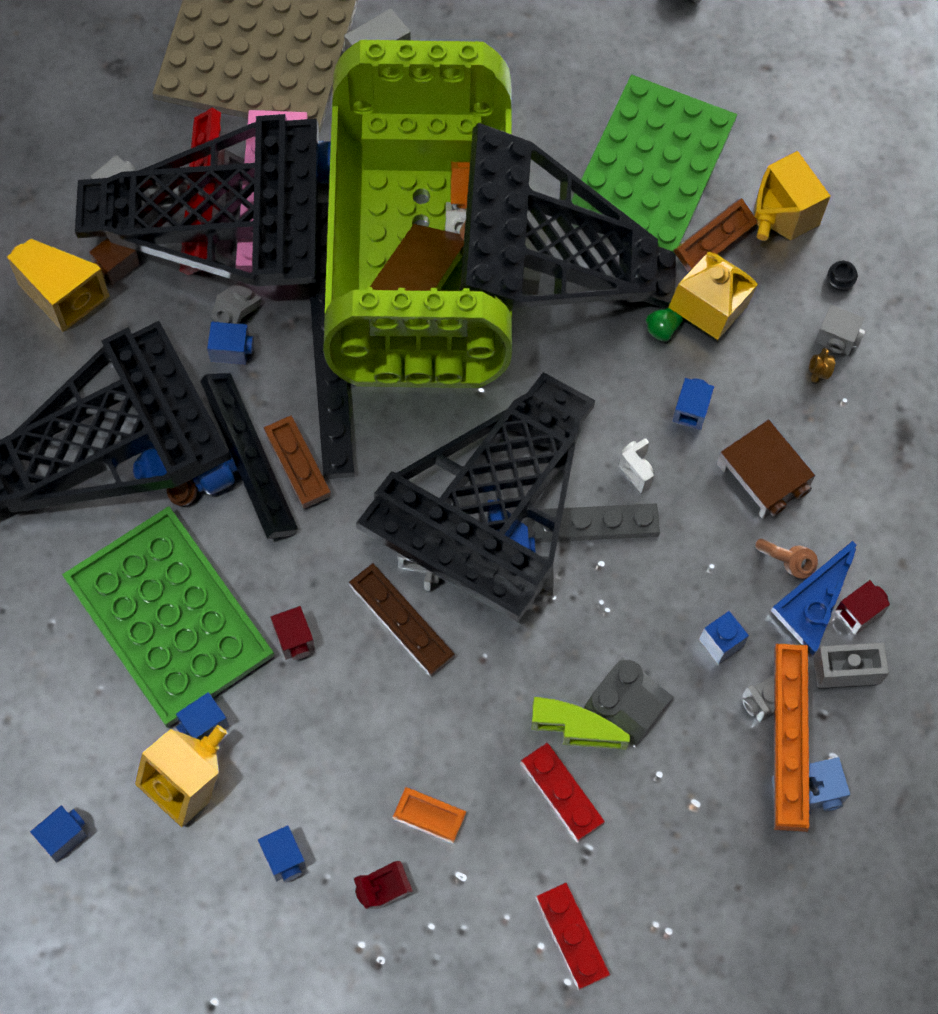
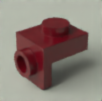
M394 861L368 875H359L354 878L357 899L364 905L365 909H380L413 892L401 861Z

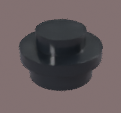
M842 260L831 265L827 277L833 287L845 290L854 286L858 273L851 262Z

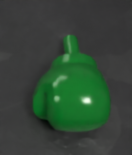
M668 307L665 310L654 311L646 318L647 331L654 338L663 342L669 341L672 334L683 322L682 316Z

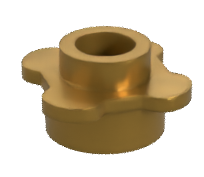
M823 348L820 354L813 355L810 360L809 371L812 373V382H817L819 378L829 379L833 374L835 358L828 355L829 350L827 348Z

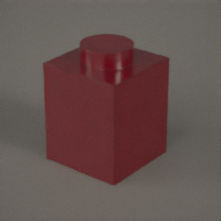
M869 580L841 600L835 612L856 635L882 616L890 606L885 591L880 586H875Z
M301 606L270 616L285 660L290 658L292 660H300L310 655V651L315 650L314 640Z

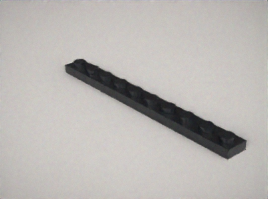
M329 202L318 203L317 283H309L323 477L324 479H336L355 476L347 381L331 370L325 360L323 350Z

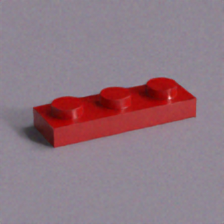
M548 742L521 760L523 768L577 843L604 825L605 821Z
M567 883L537 895L536 901L578 990L580 991L609 977L610 973Z

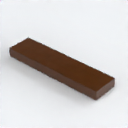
M374 563L349 581V586L430 677L455 658L454 652Z

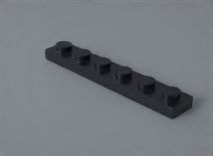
M231 373L205 374L200 380L267 539L293 536L298 530Z

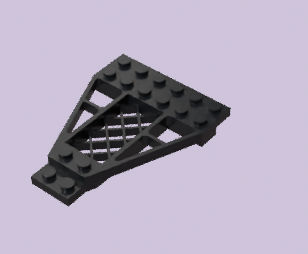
M285 114L256 116V122L141 170L124 171L108 178L78 180L75 234L77 238L108 237L111 243L253 286L317 283L319 124L317 118L287 120ZM255 136V163L218 165L219 151ZM211 155L210 166L180 168ZM247 181L250 183L240 193L232 188L236 182ZM218 183L220 186L210 195L203 190L207 184ZM189 185L190 188L180 197L173 192L177 186ZM150 187H159L161 190L151 199L143 194ZM229 192L235 198L223 207L217 200L223 194ZM253 192L254 205L246 200ZM198 193L205 200L193 209L187 202ZM169 195L175 202L163 211L157 205ZM242 203L249 210L238 220L231 213ZM213 206L219 212L208 222L201 215L209 207ZM183 207L190 214L178 224L171 217ZM153 209L160 216L150 225H147L142 219ZM225 218L231 221L230 223H221ZM195 220L201 223L199 225H191ZM166 222H168L169 224L172 225V226H168V227H161V226H163ZM253 239L252 272L249 273L216 263V243L221 240ZM208 242L207 259L159 246V244Z
M478 123L473 128L460 290L470 288V291L484 292L494 299L496 296L506 305L509 312L514 308L610 300L645 301L663 308L669 307L675 293L676 254L673 251L658 247V239L533 142ZM531 160L560 181L559 199L530 188ZM571 190L600 213L574 205L571 201ZM529 211L539 224L536 228L527 219ZM557 221L565 233L564 236H559L552 226V222ZM541 229L551 241V244L548 246L545 245L537 233ZM581 229L591 242L588 246L585 245L577 233ZM527 238L531 241V243L537 251L527 248V246L525 245V241ZM567 238L578 251L574 255L564 243V240ZM608 238L617 252L612 255L603 240ZM555 247L563 260L555 258L550 249ZM594 247L604 261L599 264L589 249ZM581 256L590 269L580 266L575 258ZM618 256H619V264H618V262H617L616 259H615V258L618 257ZM606 264L615 277L607 275L602 266ZM524 267L555 277L554 294L524 296L522 293ZM566 281L595 291L567 293Z
M160 321L133 334L129 327L101 340L103 347L12 434L0 439V510L8 507L12 513L174 488L232 459ZM111 361L120 380L81 398L78 389L106 362ZM72 395L75 396L76 402L56 411ZM124 401L119 411L109 409V407ZM132 404L138 415L128 413ZM95 415L91 425L81 423V421ZM105 417L115 419L111 429L100 428ZM124 421L135 423L130 434L120 432ZM67 429L63 440L53 438L55 434ZM77 431L87 433L82 444L72 442ZM96 435L106 437L102 448L92 446ZM39 443L34 454L24 452L25 449ZM49 445L59 447L54 458L44 456ZM150 448H155L167 473L163 476L122 482L116 470L117 466ZM68 450L78 452L74 462L63 460ZM23 460L30 461V464L27 469L23 463ZM40 464L50 466L45 477L35 475ZM107 470L112 472L116 481L112 484L68 490Z
M542 372L530 390L515 399L508 409L397 473L391 471L375 491L372 503L356 522V529L512 620L519 622L551 577L578 429L594 408L595 400ZM517 431L523 434L525 438L509 441L507 432ZM487 435L464 466L447 458ZM542 445L550 449L551 453L536 455L533 446ZM528 448L530 457L514 459L512 450ZM507 452L508 460L492 461L491 453ZM549 463L541 474L539 464ZM435 464L456 476L440 498L410 482L409 479ZM533 466L535 475L519 477L517 468ZM512 470L514 479L498 481L496 471ZM562 471L564 477L557 515L553 518L533 505L557 472ZM490 473L492 482L476 485L474 475ZM468 481H470V485H471V486H465V485L468 483ZM533 485L528 493L524 495L522 486ZM517 488L519 497L503 500L501 490ZM495 491L497 501L481 503L480 493ZM474 496L475 505L459 507L457 497ZM517 507L508 519L506 509ZM500 510L502 520L486 522L484 512ZM478 513L480 521L470 515ZM524 518H531L553 531L548 560L510 539Z

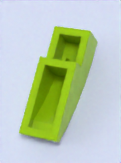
M541 697L533 698L531 730L562 732V745L627 750L630 735L600 715L563 701Z

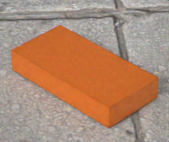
M405 787L394 812L393 819L454 844L466 811Z

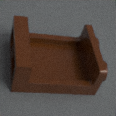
M769 419L722 450L716 463L723 472L730 470L759 505V515L762 519L770 514L773 517L780 514L788 506L787 502L794 497L799 500L806 496L812 489L810 486L815 477V474Z

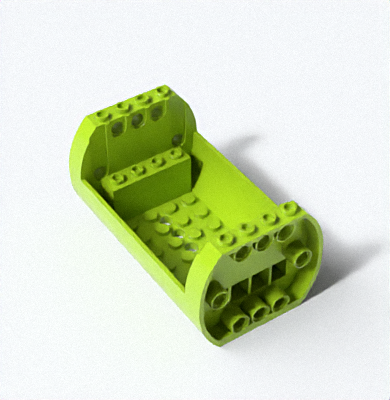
M359 40L342 54L335 65L332 95L323 350L325 360L331 370L340 378L357 387L481 388L500 377L510 365L512 358V310L509 312L506 305L496 296L494 299L484 292L470 291V288L460 290L463 255L440 291H437V288H431V291H405V288H398V290H373L370 287L416 221L424 220L429 224L428 227L445 231L446 202H451V161L470 162L473 128L478 123L512 135V86L510 70L501 55L485 42ZM417 195H426L429 201L419 204L413 199Z

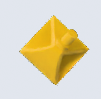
M798 151L769 165L766 169L754 205V215L759 226L756 237L759 240H768L770 229H773L789 240H793L821 224L830 194Z
M708 252L678 284L668 308L718 340L747 308L758 283L746 272L721 256Z
M216 725L208 737L204 736L199 740L170 729L142 753L135 785L179 826L183 827L210 803L219 773L217 751L220 747L218 744L225 737L227 731L223 727Z

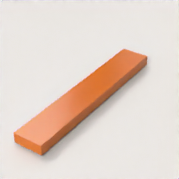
M775 644L774 830L808 832L809 830L808 645Z

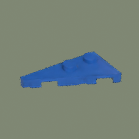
M851 541L771 609V612L802 645H808V651L812 656L820 646L824 631L854 558L857 546L854 541Z

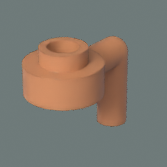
M759 539L755 544L757 550L783 561L786 571L797 578H808L817 568V555L813 550L805 546L798 545L787 550L764 539ZM806 559L805 565L801 568L803 560Z

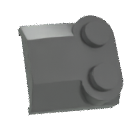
M623 657L599 684L585 704L584 709L600 715L630 735L629 744L636 748L647 730L674 697L647 676L638 663L626 660Z

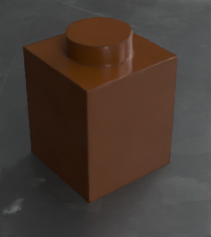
M106 238L89 251L92 263L97 264L101 268L103 277L111 285H114L140 265L136 250L111 243L109 238Z

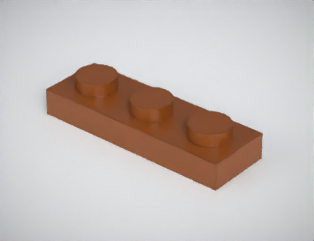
M742 198L738 199L673 249V251L689 273L708 252L720 253L757 224V219Z
M292 415L263 427L264 433L302 508L305 509L331 497V491Z

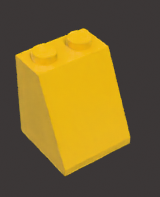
M29 239L24 244L16 246L11 254L7 256L18 285L62 332L66 331L110 297L101 268L97 264L34 239Z

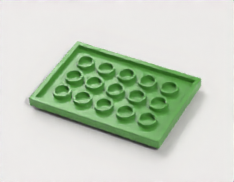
M631 74L581 180L658 239V247L673 251L683 240L734 126L737 114ZM574 194L571 200L574 205L600 213L577 194Z
M170 506L62 574L166 728L178 721L177 712L207 692L213 698L275 656L270 646Z

